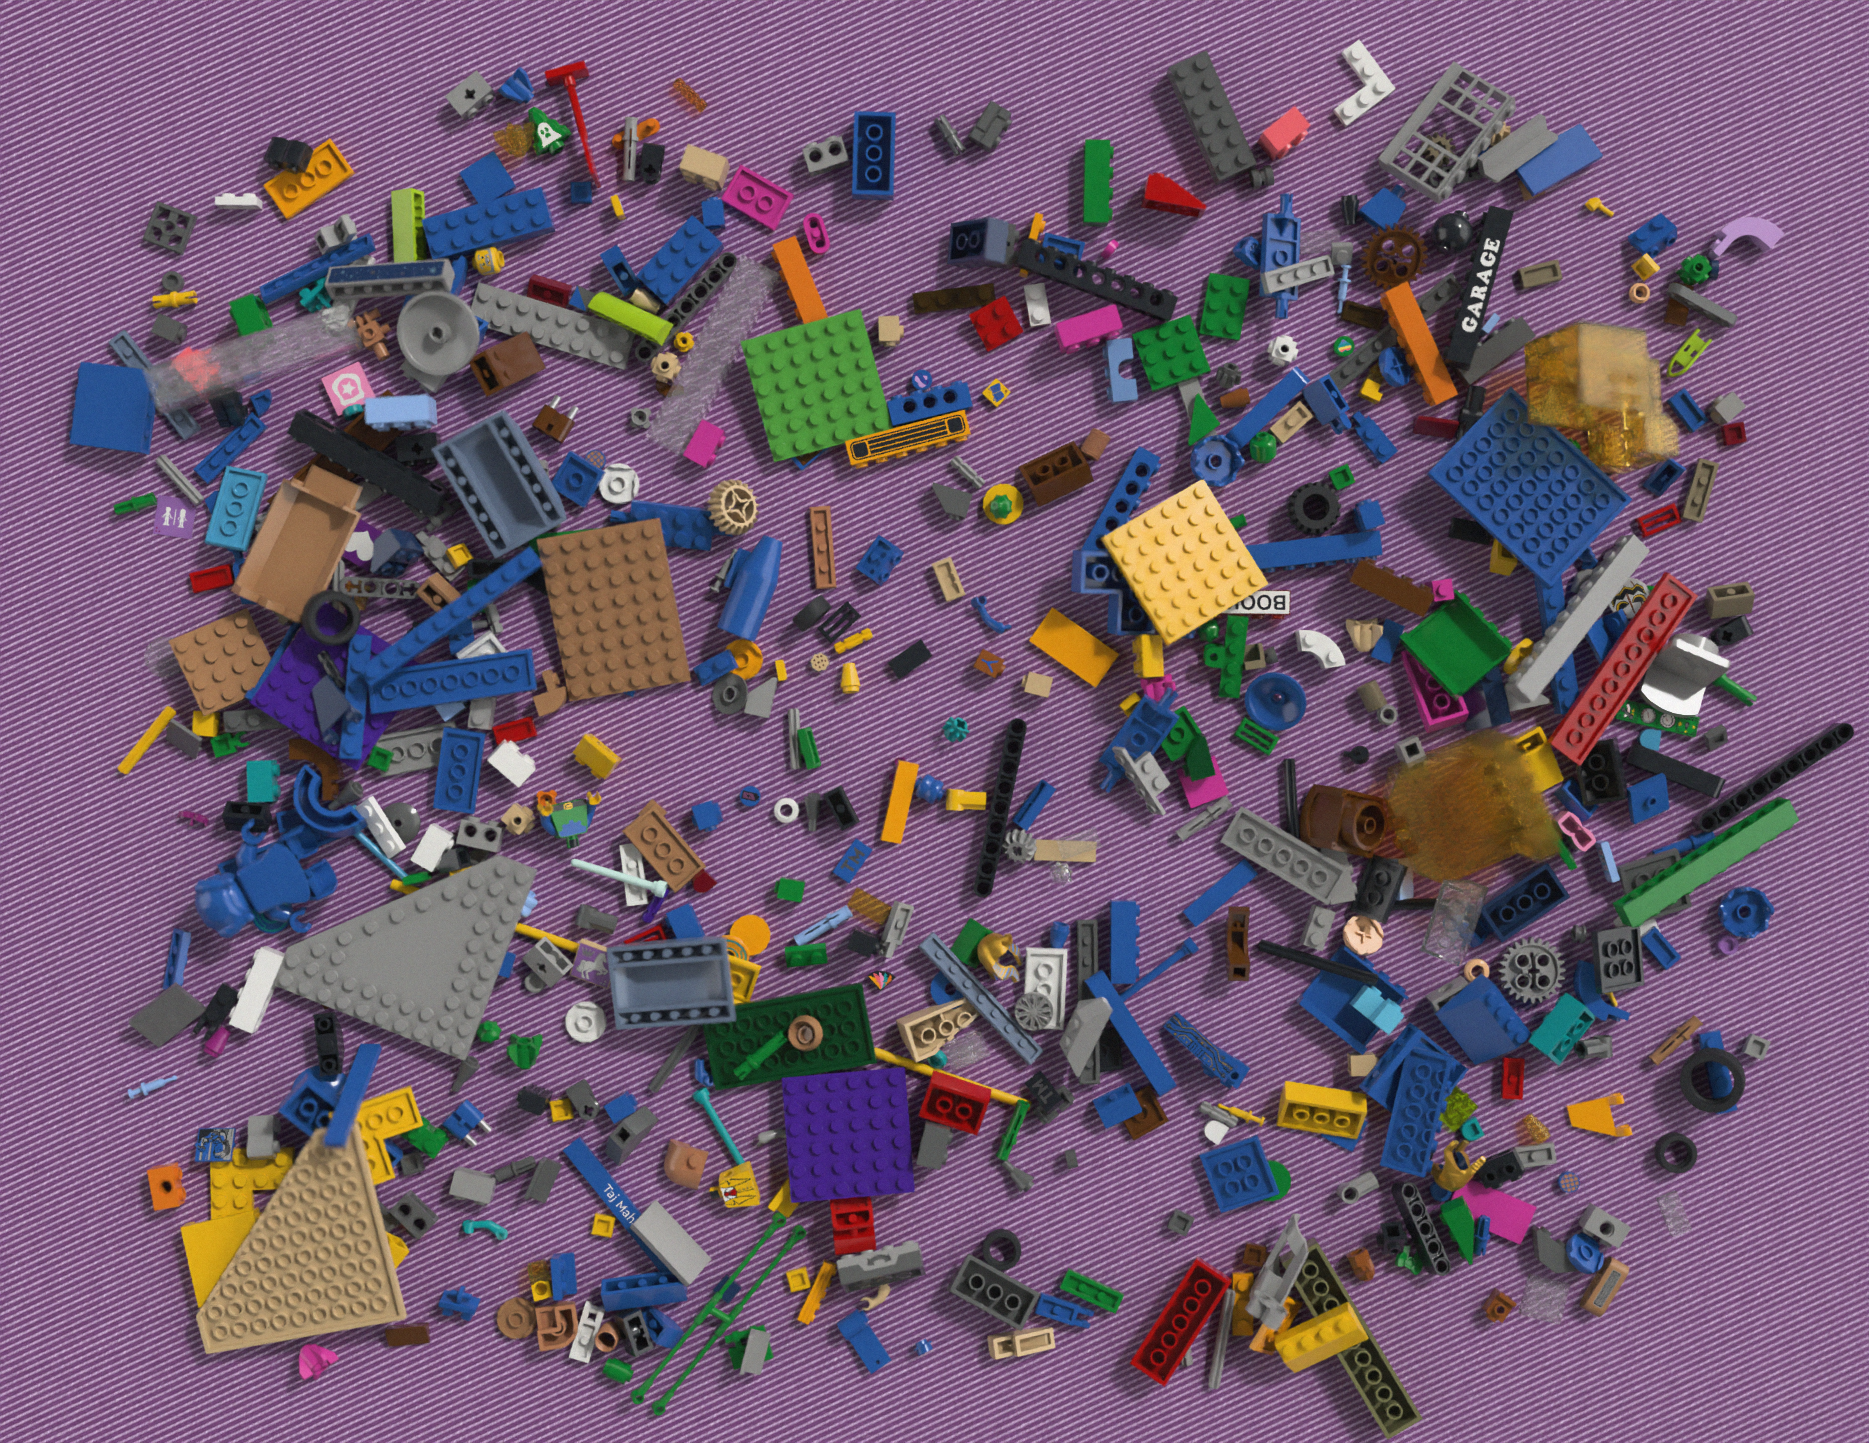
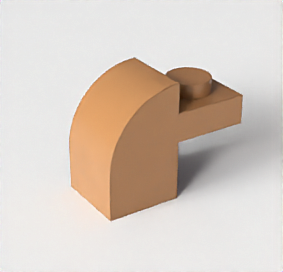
M553 670L541 672L548 692L533 697L539 717L557 712L567 701V686L558 688L560 680L557 673H553Z

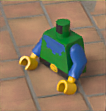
M598 791L594 797H592L591 792H587L588 801L580 798L553 805L546 801V806L544 807L538 804L537 809L540 811L541 826L555 838H565L567 848L578 847L577 835L587 832L595 814L596 806L601 802V796Z

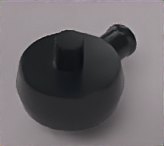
M1356 746L1351 751H1344L1343 757H1350L1352 762L1357 765L1365 764L1370 756L1368 749L1364 746Z

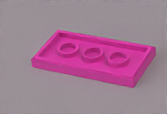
M1472 1178L1463 1188L1452 1192L1449 1201L1463 1195L1472 1212L1474 1225L1477 1226L1478 1218L1481 1215L1489 1216L1491 1219L1490 1232L1521 1245L1536 1211V1206L1497 1189H1492L1491 1187L1485 1189L1483 1183Z

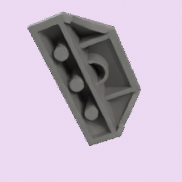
M1103 997L1078 1002L1059 1044L1070 1067L1078 1077H1080L1113 1011L1107 1000Z

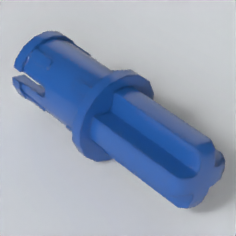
M1481 1215L1478 1218L1477 1229L1474 1231L1473 1253L1481 1256V1251L1482 1256L1486 1254L1487 1241L1490 1239L1489 1227L1491 1219L1489 1216Z

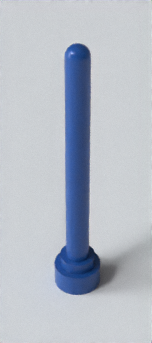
M293 621L256 686L246 692L245 699L248 701L252 700L287 650L301 623Z
M1189 936L1183 941L1184 944L1181 945V949L1119 996L1122 1001L1125 1002L1186 954H1194L1200 950Z

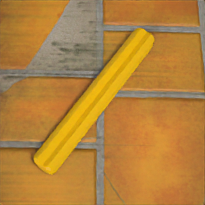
M165 707L120 763L117 769L121 773L128 774L170 720L176 715V711L172 707Z

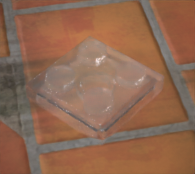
M1529 1273L1518 1313L1560 1325L1570 1285Z

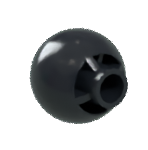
M1461 210L1442 215L1435 221L1431 229L1432 243L1437 251L1444 255H1454L1464 251L1469 246L1473 236L1469 215Z

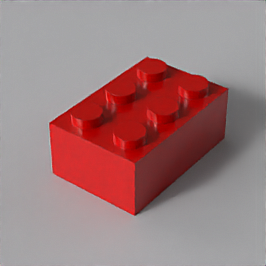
M933 1070L921 1103L919 1117L977 1136L990 1102L992 1089Z

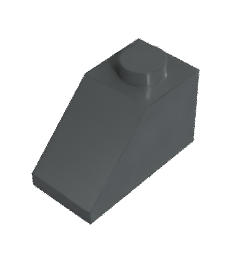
M933 483L932 490L945 514L949 515V519L961 521V518L965 519L972 494Z

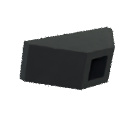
M335 1012L314 1014L320 1076L342 1074L345 1049L343 1032Z

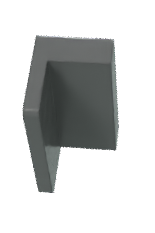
M543 1157L537 1166L524 1199L528 1200L531 1197L546 1203L562 1164Z

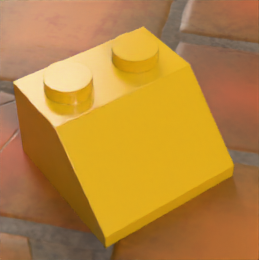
M591 733L585 734L573 751L576 755L574 759L581 765L585 766L587 764L592 768L590 772L598 779L601 777L607 779L623 760Z

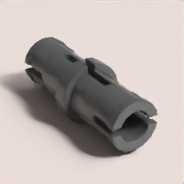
M942 114L939 117L943 124L938 118L934 120V123L942 133L943 141L947 142L954 156H959L961 154L957 146L962 153L965 152L966 148L958 138L956 129L951 127L945 114Z

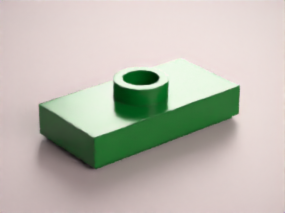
M807 727L797 730L800 740V752L805 758L807 769L820 767L821 761L812 728Z

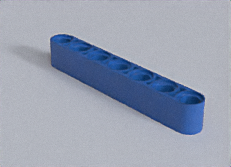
M1101 969L1086 979L1085 983L1095 998H1105L1113 1009L1109 1017L1111 1024L1158 1096L1161 1097L1177 1086L1103 970Z

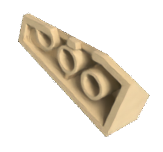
M963 997L913 1012L897 1019L896 1023L901 1038L915 1062H919L935 1055L941 1046L947 1041L950 1042L957 1032L962 1028H966L980 1013Z

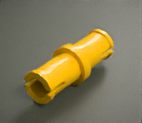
M194 290L181 293L173 291L170 294L153 296L152 302L161 301V303L153 304L155 309L164 307L179 308L180 305L197 304L198 298L189 299L191 296H197Z

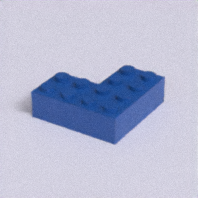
M1073 550L1071 591L1085 594H1109L1107 633L1114 635H1155V625L1109 551Z

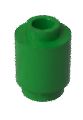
M608 1358L602 1374H605L606 1378L624 1385L626 1381L630 1382L634 1370L631 1369V1364L616 1358Z

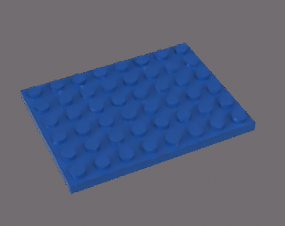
M1512 387L1494 403L1427 473L1438 486L1548 588L1633 500Z

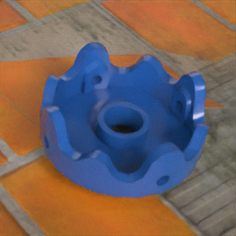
M1213 435L1203 438L1195 445L1190 457V466L1192 473L1198 481L1204 479L1207 486L1221 487L1235 481L1238 471L1244 466V458L1240 455L1236 442L1227 439L1225 435ZM1212 456H1216L1219 460L1216 467L1211 464Z
M1739 886L1732 888L1723 895L1718 906V917L1724 929L1732 935L1743 938H1755L1758 934L1768 929L1769 919L1774 915L1775 910L1764 892L1753 887ZM1742 906L1748 908V914L1745 917H1741L1739 914Z

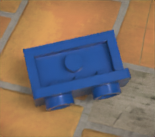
M1659 213L1629 235L1628 242L1641 253V256L1647 253L1653 259L1663 249L1675 243L1677 240V227L1662 213Z

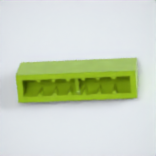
M413 188L391 191L394 263L426 261V234L422 219H425L424 191Z
M606 292L596 294L587 306L595 315L661 346L674 325Z

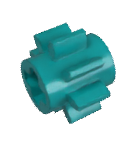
M950 717L942 727L945 737L952 742L956 740L962 742L969 733L966 721L959 717L955 720Z

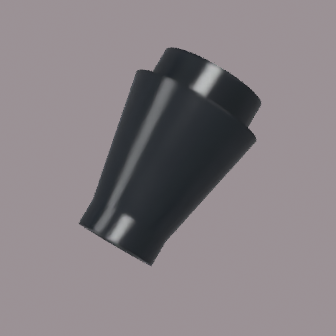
M1357 195L1341 196L1339 204L1344 225L1357 224L1359 207Z

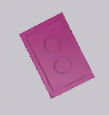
M740 164L721 199L724 204L775 232L795 196Z

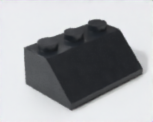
M1617 736L1599 739L1581 766L1575 764L1584 806L1627 798V783Z

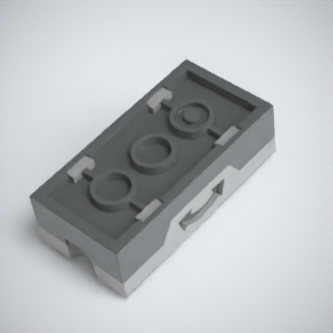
M906 1241L901 1243L902 1246L898 1247L888 1245L882 1247L881 1251L873 1252V1250H867L855 1257L853 1255L842 1256L841 1260H837L841 1286L846 1293L926 1275L922 1252L918 1242Z

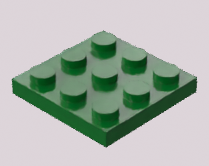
M1191 315L1132 334L1133 342L1152 393L1211 372Z

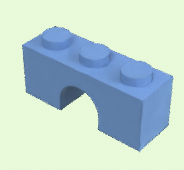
M1131 338L1107 340L1105 346H1102L1103 359H1107V367H1104L1105 379H1109L1110 387H1107L1108 400L1111 399L1112 405L1136 402L1138 400L1136 379H1124L1118 372V367L1121 363L1133 360Z

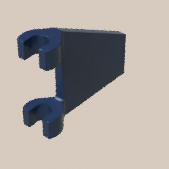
M326 675L312 691L323 739L328 745L331 743L336 745L341 738L331 730V727L344 714L350 722L355 720L356 723L360 722L364 717L351 705L332 679Z

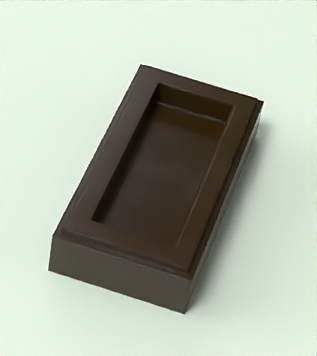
M1345 300L1340 321L1379 332L1385 311Z

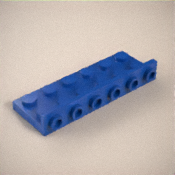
M1413 1047L1404 1059L1380 1166L1425 1178L1427 1172L1431 1173L1433 1161L1430 1160L1431 1153H1436L1438 1141H1435L1436 1133L1441 1132L1443 1121H1439L1441 1113L1445 1114L1447 1101H1444L1445 1093H1450L1452 1081H1449L1450 1073L1454 1074L1457 1064L1456 1061H1453L1454 1055L1448 1056L1418 1047Z

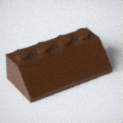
M1367 556L1364 559L1357 558L1345 576L1349 582L1424 618L1435 597L1431 592V587L1422 583L1418 586L1412 583L1414 579L1404 574L1399 577L1394 574L1395 570L1385 565L1381 568L1375 565V560Z

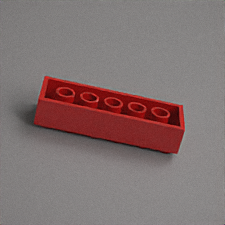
M1197 1256L1135 1352L1130 1364L1165 1387L1231 1284L1232 1279Z

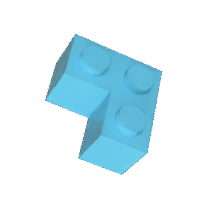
M1364 985L1349 1004L1390 1035L1404 1017L1400 1012L1402 1008L1389 998L1385 1001L1380 997L1382 992L1373 985L1370 988Z

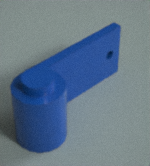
M856 1309L838 1321L837 1326L845 1339L850 1340L872 1374L892 1361V1359L869 1325L868 1321L870 1320L866 1312Z

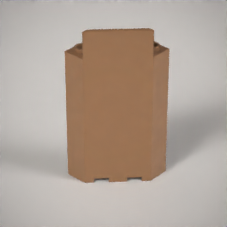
M313 464L304 482L292 478L291 481L284 478L231 591L303 624L302 612L306 602L314 594L327 589L360 519L361 513L355 511V505L363 487Z

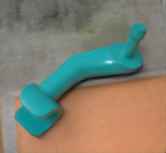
M465 1220L462 1223V1230L466 1234L474 1233V1229L485 1228L490 1230L499 1240H504L508 1236V1231L491 1220Z

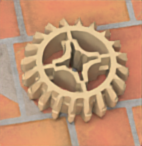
M732 479L720 482V484L715 486L709 494L711 499L707 501L710 504L707 511H710L712 514L710 519L715 520L713 526H719V531H725V534L740 535V533L743 534L754 527L753 523L758 521L756 516L760 513L756 510L760 505L755 502L757 496L752 495L754 489H748V484H742L741 480L735 481Z

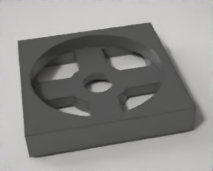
M157 201L143 240L184 255L198 217ZM171 211L168 219L164 221L157 219L162 213ZM179 215L185 217L188 224L186 229L178 227L177 220ZM168 224H172L174 227L171 232L166 230ZM153 227L161 229L162 236L160 241L156 239ZM178 235L183 237L180 244L175 246L168 245L171 236Z

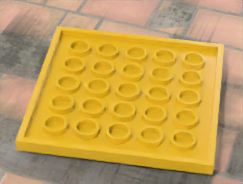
M1204 479L1101 539L1166 645H1169L1268 584Z

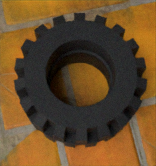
M1309 482L1300 486L1289 497V503L1286 505V509H1288L1286 514L1287 518L1290 517V524L1294 525L1297 531H1302L1306 535H1316L1329 530L1337 523V518L1341 514L1339 512V509L1342 508L1338 502L1340 499L1339 495L1336 496L1334 493L1336 491L1333 488L1330 489L1329 485L1321 484V482ZM1316 497L1322 501L1324 515L1321 519L1314 521L1306 517L1303 512L1305 499Z

